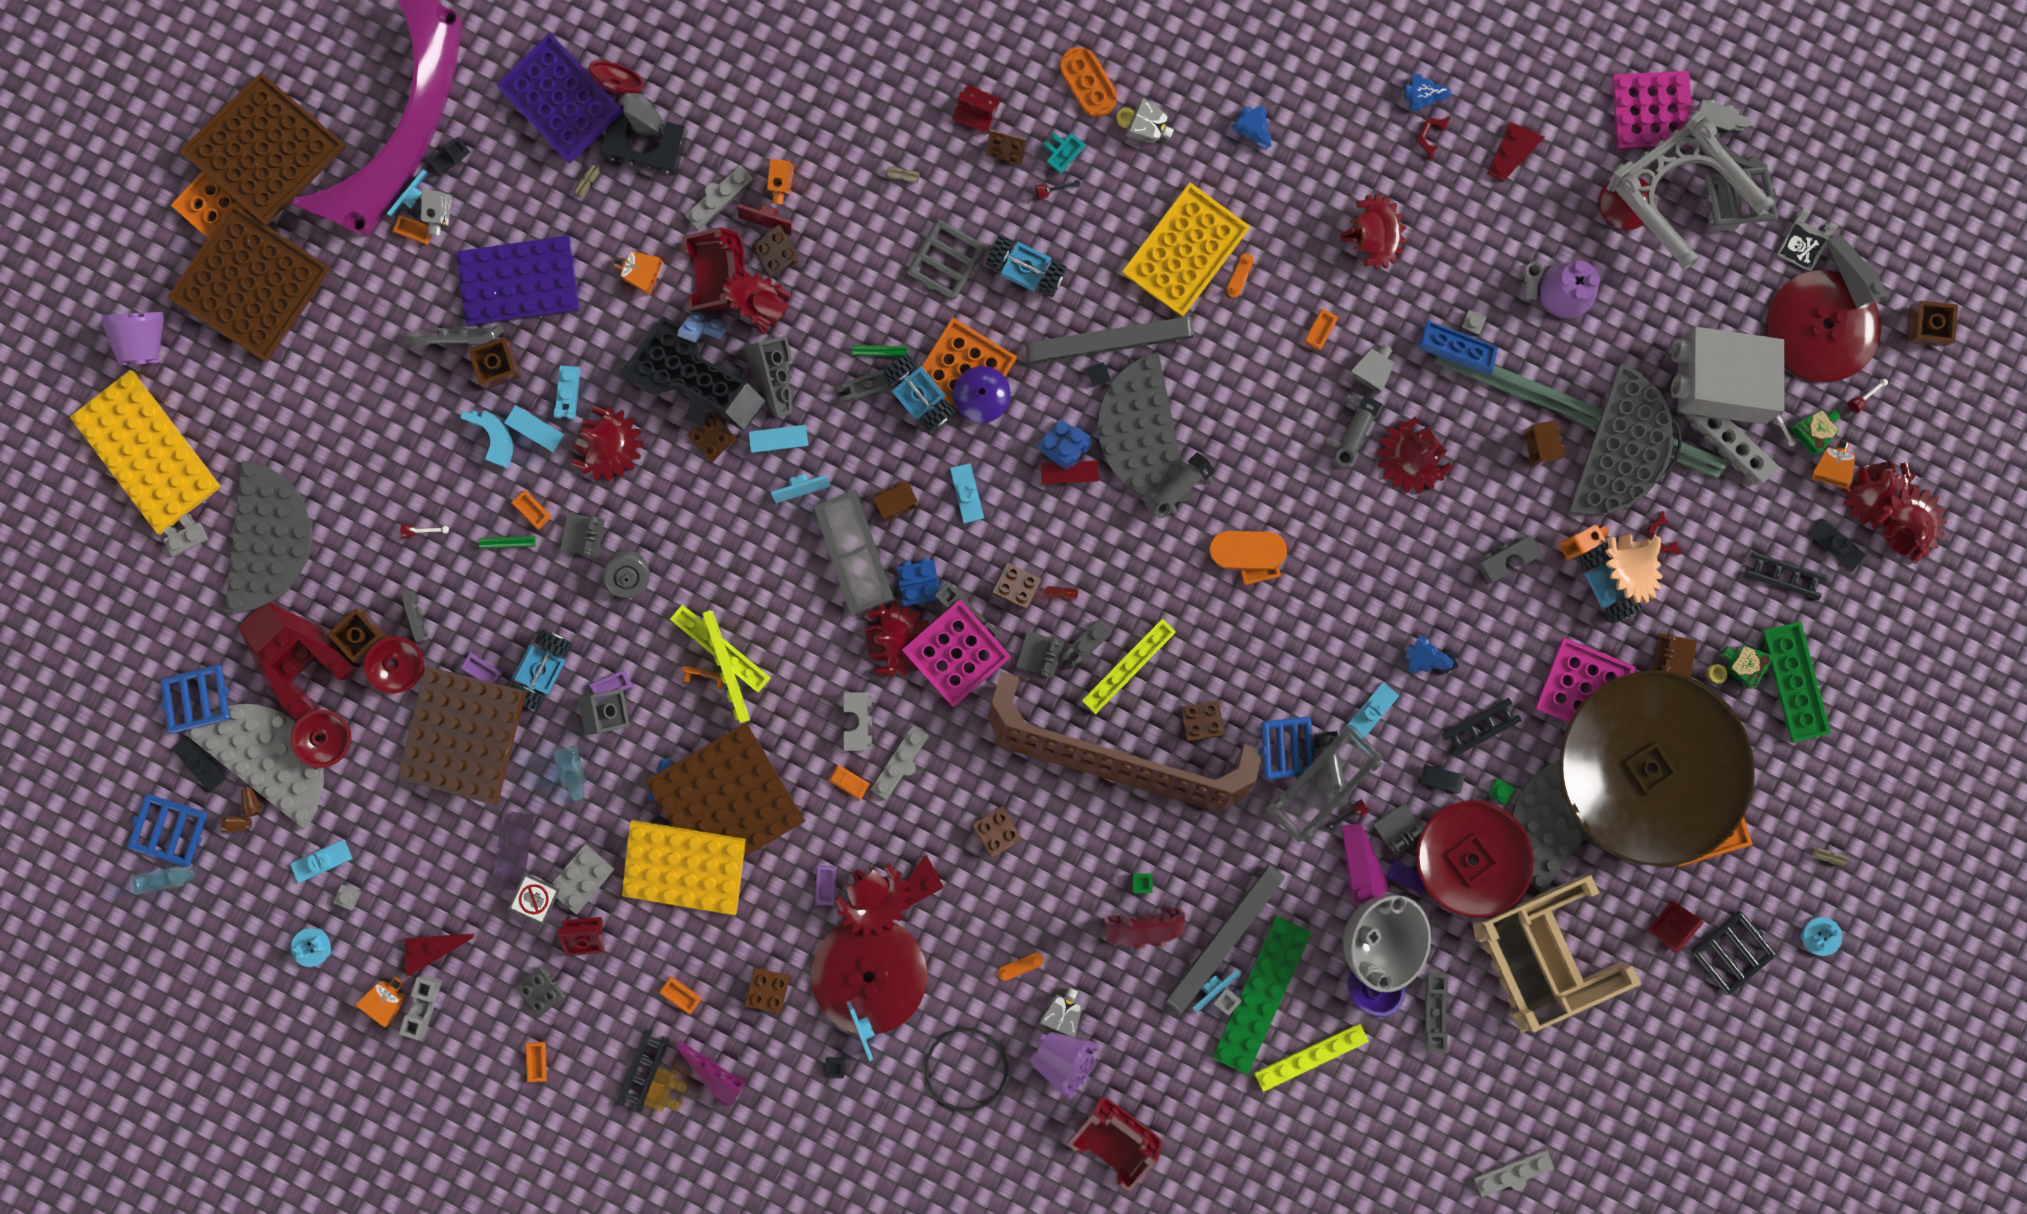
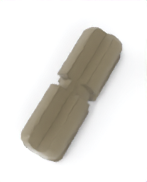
M593 165L588 168L583 175L584 179H581L574 189L578 195L582 197L591 186L590 183H593L600 172L598 168Z
M889 166L887 170V176L899 180L903 178L904 181L918 183L919 172L903 171L902 168Z
M1821 848L1813 849L1812 857L1840 866H1845L1847 863V857Z

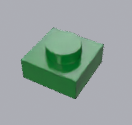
M1496 778L1487 795L1506 805L1514 787Z
M1133 873V893H1153V874Z

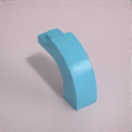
M470 410L469 413L463 411L460 418L484 427L490 436V447L485 460L508 469L513 454V442L505 424L485 410L482 416L481 413Z

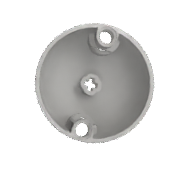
M1385 892L1381 896L1370 899L1359 906L1350 916L1343 933V951L1348 966L1361 982L1380 992L1396 991L1411 983L1424 967L1431 944L1430 925L1422 908L1415 901L1390 892Z

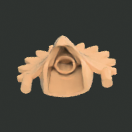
M1627 534L1619 537L1618 550L1616 548V538H1608L1606 554L1611 560L1607 561L1606 565L1613 569L1610 578L1617 580V590L1624 588L1626 599L1633 596L1635 603H1639L1641 599L1644 603H1648L1649 597L1651 599L1656 598L1654 590L1661 589L1657 580L1662 578V575L1656 570L1660 566L1657 556L1660 551L1661 537L1654 536L1651 541L1647 539L1642 542H1633L1632 535Z

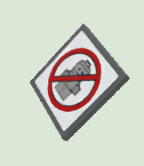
M524 873L508 909L544 925L560 889Z

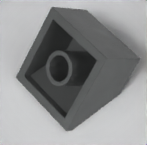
M622 689L578 697L585 735L630 727ZM612 695V696H610V697H608V698H606V699H603V700H601V701H599V702H597V700H596V698H600V697H605V696Z

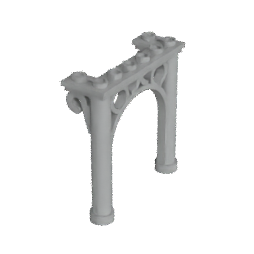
M1707 107L1700 111H1694L1689 116L1690 120L1684 125L1682 130H1675L1665 142L1663 140L1660 141L1650 153L1649 151L1643 153L1636 163L1629 161L1624 166L1620 164L1616 167L1607 187L1608 191H1616L1675 257L1683 271L1692 266L1699 259V256L1659 213L1654 200L1656 185L1668 171L1687 163L1706 164L1718 170L1759 216L1775 204L1774 200L1771 197H1767L1721 147L1714 136L1717 134L1716 126L1711 120L1707 119L1709 115ZM1684 145H1691L1694 148V154L1683 155L1680 152V148ZM1700 148L1707 156L1698 155ZM1675 149V157H1665L1666 154ZM1656 162L1657 169L1655 173L1647 169ZM1641 176L1649 177L1651 180L1650 186L1641 187L1638 178ZM1641 193H1648V202L1643 198Z

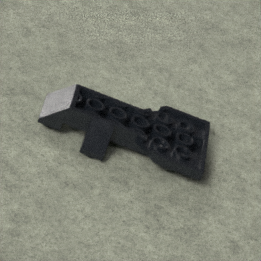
M663 316L620 371V377L651 395L676 390L689 397L691 402L685 419L700 428L705 425L713 411L726 418L731 425L745 431L766 403L748 383L739 379L745 369L730 360L714 365L703 359L699 355L697 341L693 342L679 337L678 330L681 325Z

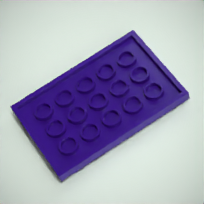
M550 32L496 85L569 164L624 111Z
M569 235L456 251L465 325L467 327L580 311L571 237Z

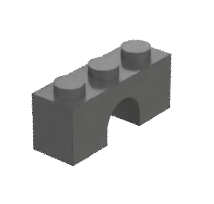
M1523 534L1514 539L1515 543L1508 546V544H1505L1497 549L1498 553L1492 556L1489 553L1480 558L1482 562L1477 565L1488 584L1510 574L1506 568V559L1509 556L1515 557L1522 566L1543 555L1532 535L1525 537Z

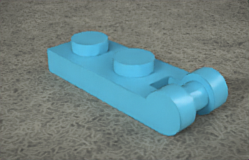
M560 365L556 407L554 410L555 418L568 417L570 420H575L581 369L579 367ZM563 405H569V409L564 410Z

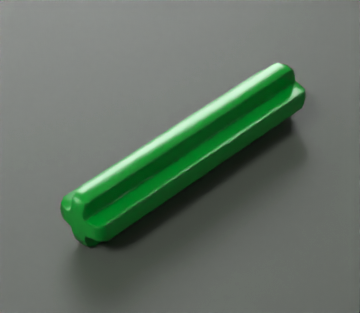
M852 346L853 356L903 357L905 354H908L907 346Z
M534 536L479 539V548L482 549L536 546V537Z

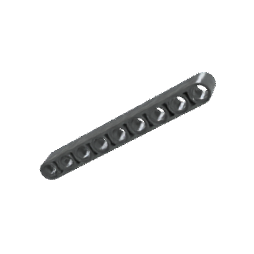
M1182 317L1034 341L1025 344L1028 364H1037L1193 338L1195 335L1192 318Z
M1270 864L1263 870L1169 993L1165 1003L1179 1014L1187 1008L1283 882L1284 875Z

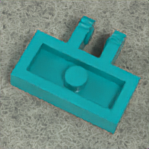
M1052 133L1050 135L1051 139L1060 145L1057 149L1047 141L1043 143V147L1052 154L1047 160V164L1061 175L1086 146L1073 133H1070L1065 140L1056 133Z

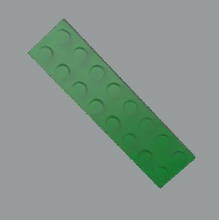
M1277 915L1275 916L1240 993L1239 999H1241V1002L1231 1013L1213 1053V1059L1247 1075L1249 1074L1312 934L1311 931Z

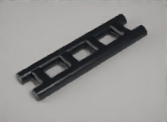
M1754 551L1751 553L1750 558L1756 560L1753 571L1747 570L1745 572V577L1816 600L1821 599L1822 593L1816 592L1819 581H1826L1827 575ZM1764 563L1774 566L1771 577L1761 574ZM1782 569L1793 572L1790 583L1779 580ZM1800 575L1811 578L1808 589L1797 586Z
M1509 697L1441 734L1444 740L1451 738L1456 747L1451 750L1453 757L1464 753L1522 721L1519 715L1514 717L1511 715L1508 706L1512 705V701ZM1501 711L1506 721L1496 726L1491 715ZM1484 720L1489 730L1479 735L1474 725ZM1467 729L1472 739L1462 744L1457 734Z
M647 1029L643 1032L616 1103L620 1106H624L625 1101L637 1104L635 1111L639 1113L643 1111L670 1040L666 1036L662 1037L661 1042L650 1038L652 1031ZM647 1045L658 1049L654 1060L643 1056ZM639 1064L651 1067L647 1078L636 1075ZM633 1082L643 1086L640 1097L629 1093Z

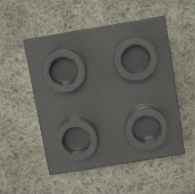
M567 513L560 551L598 557L605 519Z
M1027 631L1016 667L1053 678L1064 642Z
M1405 803L1373 824L1395 857L1417 843L1424 829Z
M539 966L516 986L517 990L539 1017L565 997V991L559 985L555 986L557 981L553 983L551 980L554 977L549 978L551 975L546 970V967L543 968L542 966Z

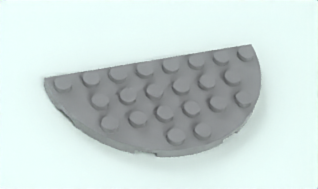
M237 704L228 706L229 720L187 730L185 734L303 829L309 826L318 810L317 806L323 793L324 771L323 768L304 764L293 753L290 735L296 723L295 719L280 710L267 706ZM220 709L211 712V716L221 714Z

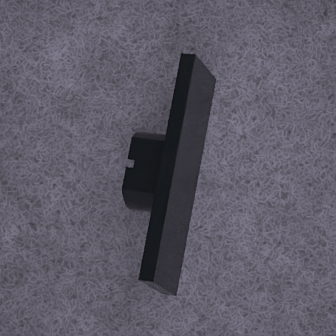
M1823 518L1808 533L1812 539L1851 571H1854L1866 557L1863 551Z
M188 736L172 749L209 792H212L227 779L201 747Z

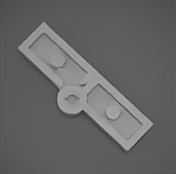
M740 165L719 185L716 183L708 184L705 189L707 196L692 208L685 217L699 231L754 182V179Z
M913 725L871 790L885 800H888L903 775L910 776L915 772L916 765L913 760L929 735Z
M1543 1149L1476 1175L1473 1178L1480 1196L1484 1197L1509 1186L1516 1191H1521L1525 1188L1527 1179L1553 1170L1554 1166L1548 1151Z

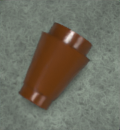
M253 788L241 789V813H244V817L260 814L262 807Z
M226 815V817L221 818V831L227 834L252 828L251 817Z

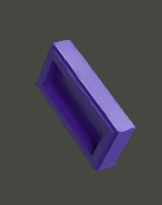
M1394 859L1386 877L1422 894L1425 887L1420 880L1418 871Z

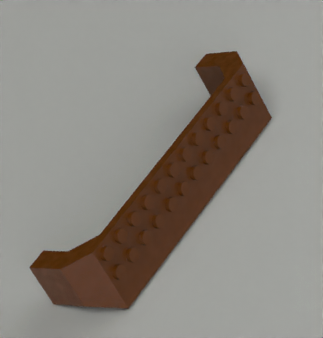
M1005 672L1000 674L988 719L998 745L1001 748L1219 813L1245 797L1256 782L1262 755H1260L1259 748L1244 744L1236 757L1233 772L1217 780H1212L1028 725L1013 702L1020 677Z

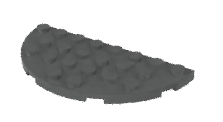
M1159 353L1151 354L1135 361L1114 379L1104 396L1098 418L1099 443L1107 464L1124 485L1146 498L1152 493H1158L1183 471ZM1187 492L1176 503L1190 501L1189 493Z
M1623 364L1618 366L1568 511L1583 514H1603L1626 508L1647 495L1661 479L1667 468L1674 442L1670 410L1656 386L1631 367Z
M243 460L225 612L232 613L252 611L268 603H273L287 593L298 581L300 573L304 566L307 565L313 537L312 522L309 519L307 505L296 487L273 469Z
M1559 760L1539 770L1530 778L1519 793L1512 814L1526 831L1532 845L1534 869L1530 885L1540 894L1546 890L1587 836L1575 820L1565 800L1560 780Z

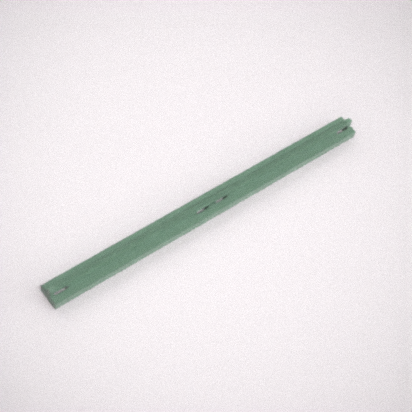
M1439 356L1435 359L1434 363L1594 429L1598 427L1603 409L1494 365L1493 372L1489 376ZM1676 439L1673 442L1670 460H1673L1678 446V440ZM1682 442L1676 462L1711 477L1719 478L1721 471L1725 469L1724 464L1726 460Z

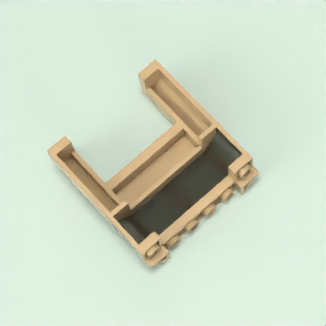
M1584 874L1521 902L1500 914L1472 924L1476 941H1485L1483 943L1484 949L1487 954L1492 956L1493 961H1491L1494 970L1499 972L1501 976L1499 981L1502 988L1507 990L1509 997H1507L1508 1002L1512 1008L1515 1007L1514 1010L1509 1011V1014L1521 1033L1527 1030L1536 1032L1641 985L1634 967L1629 964L1619 962L1582 979L1552 910L1585 895L1593 897L1599 894L1591 875Z

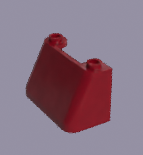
M722 227L683 236V250L688 256L693 257L696 283V293L690 294L688 298L689 311L704 312L733 309L730 307L733 301L724 298V295L728 292L723 290L722 287L724 284H727L725 282L727 277L732 278L733 273L742 276L745 271L741 236L737 232Z
M1101 1097L1073 1133L1067 1145L1073 1151L1084 1153L1086 1149H1089L1118 1171L1116 1174L1118 1184L1131 1192L1157 1163L1163 1143L1155 1133L1107 1097Z

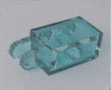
M569 746L553 751L563 789L568 788L571 799L575 801L583 800L585 798L583 784L587 782L577 746Z
M180 866L134 875L132 877L135 894L139 895L184 886V881L195 879L197 873L193 868L181 870Z

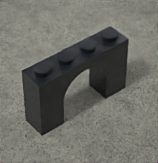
M624 111L606 128L600 151L606 160L610 162L622 161L623 164L634 167V165L642 166L641 168L647 171L659 170L660 173L671 176V174L677 175L688 135V130L685 126L667 122L659 147L646 154L637 153L630 149L629 135L632 125Z

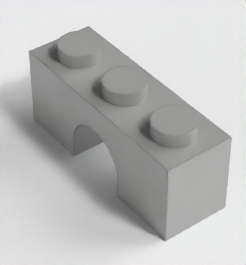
M867 692L844 693V712H853L859 718V725L855 730L844 731V751H869V747H872V735H869V727H872V716H868V708H872V697H868Z
M421 975L416 978L411 997H414V1001L409 1013L404 1017L399 1035L415 1040L425 1037L442 980L427 975Z

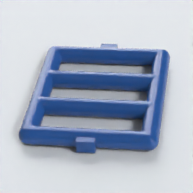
M214 665L161 679L163 696L161 708L162 711H165L167 730L170 734L229 720L230 715L227 702L229 690L225 687L221 665ZM215 673L221 714L211 716L205 675ZM197 678L203 719L193 721L187 680ZM179 682L185 723L175 725L169 684Z
M1298 717L1263 721L1261 723L1262 747H1260V755H1263L1264 778L1271 780L1301 776L1314 762L1313 749H1315V741H1312L1311 718ZM1297 725H1304L1306 767L1300 768ZM1290 726L1292 769L1286 770L1283 727ZM1270 728H1276L1278 771H1272Z
M147 794L144 797L138 816L134 817L132 824L135 826L128 843V848L170 863L189 867L197 845L201 844L203 837H200L207 818V813ZM153 803L161 806L149 844L144 846L137 842L150 805ZM172 809L178 811L179 815L165 853L156 850V846L168 811ZM190 815L198 819L185 857L181 858L175 856L174 852L186 817Z

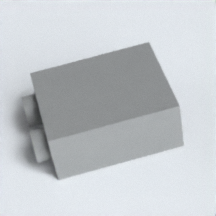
M1694 327L1683 338L1677 339L1674 342L1671 357L1674 362H1678V375L1673 379L1671 395L1674 398H1678L1677 412L1758 424H1767L1784 412V339Z

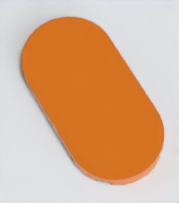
M1074 47L1066 51L1061 60L1060 71L1079 105L1090 116L1103 117L1108 115L1116 105L1117 93L1092 51L1081 47Z
M1224 531L1216 535L1210 545L1212 560L1223 569L1273 570L1284 562L1287 555L1285 541L1273 532Z

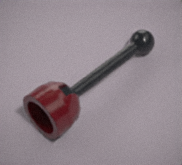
M1074 180L1072 183L1051 188L1045 184L1035 185V191L1038 200L1047 198L1051 191L1072 186L1079 187L1081 182L1080 180Z
M1360 799L1354 804L1352 812L1331 824H1326L1325 829L1331 831L1334 826L1354 814L1364 816L1369 813V810L1363 800Z

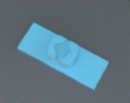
M425 170L421 171L387 214L390 217H393L403 204L413 208L417 203L416 200L418 201L422 197V192L417 189V186L426 177L427 172Z
M516 405L504 422L553 453L564 437L563 433Z
M806 425L749 432L751 453L808 446Z
M971 463L950 468L963 522L969 523L984 519Z
M802 474L798 478H790L788 480V487L772 491L771 494L775 503H779L830 487V483L826 475L808 480L807 475Z
M1382 682L1347 725H1353L1366 737L1399 695Z
M341 840L290 865L297 882L301 883L353 858L345 840Z
M1235 970L1223 982L1217 976L1209 980L1210 983L1207 982L1201 988L1207 996L1193 1007L1194 1011L1199 1012L1222 992L1225 987L1241 975L1238 970Z
M848 1001L846 1002L865 1052L869 1061H871L873 1057L866 1039L875 1036L867 1017L860 1020L857 1019L851 1002Z

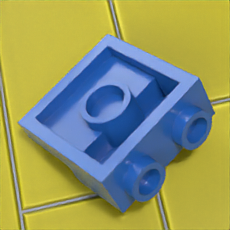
M1060 419L1039 442L1037 449L1067 470L1078 462L1082 452L1086 453L1089 450L1091 437L1075 426L1073 428Z
M923 558L917 564L903 562L900 563V567H896L904 607L940 601L935 596L940 588L934 560L930 561V558Z

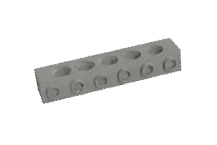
M1678 402L1673 406L1676 409V412L1678 408ZM1677 412L1680 417L1686 418L1690 422V426L1694 430L1700 431L1704 435V439L1718 449L1721 456L1728 458L1736 470L1742 471L1750 483L1755 485L1762 484L1778 469L1779 466L1730 419ZM1708 420L1713 423V429L1708 426ZM1722 433L1727 436V442L1723 441ZM1736 447L1741 449V455L1736 453ZM1750 460L1754 461L1755 468L1750 466Z

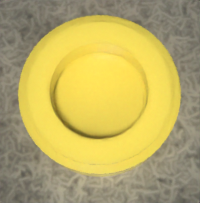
M1128 107L1120 109L1117 114L1118 124L1121 127L1128 128L1134 111Z
M1719 664L1711 665L1706 671V677L1713 684L1723 683L1727 678V670Z

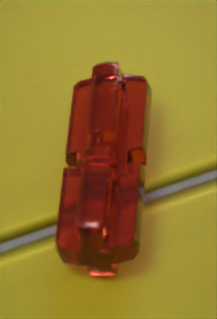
M1047 586L1045 595L1047 597L1060 598V596H1063V598L1077 599L1078 589L1066 587L1061 589V587Z

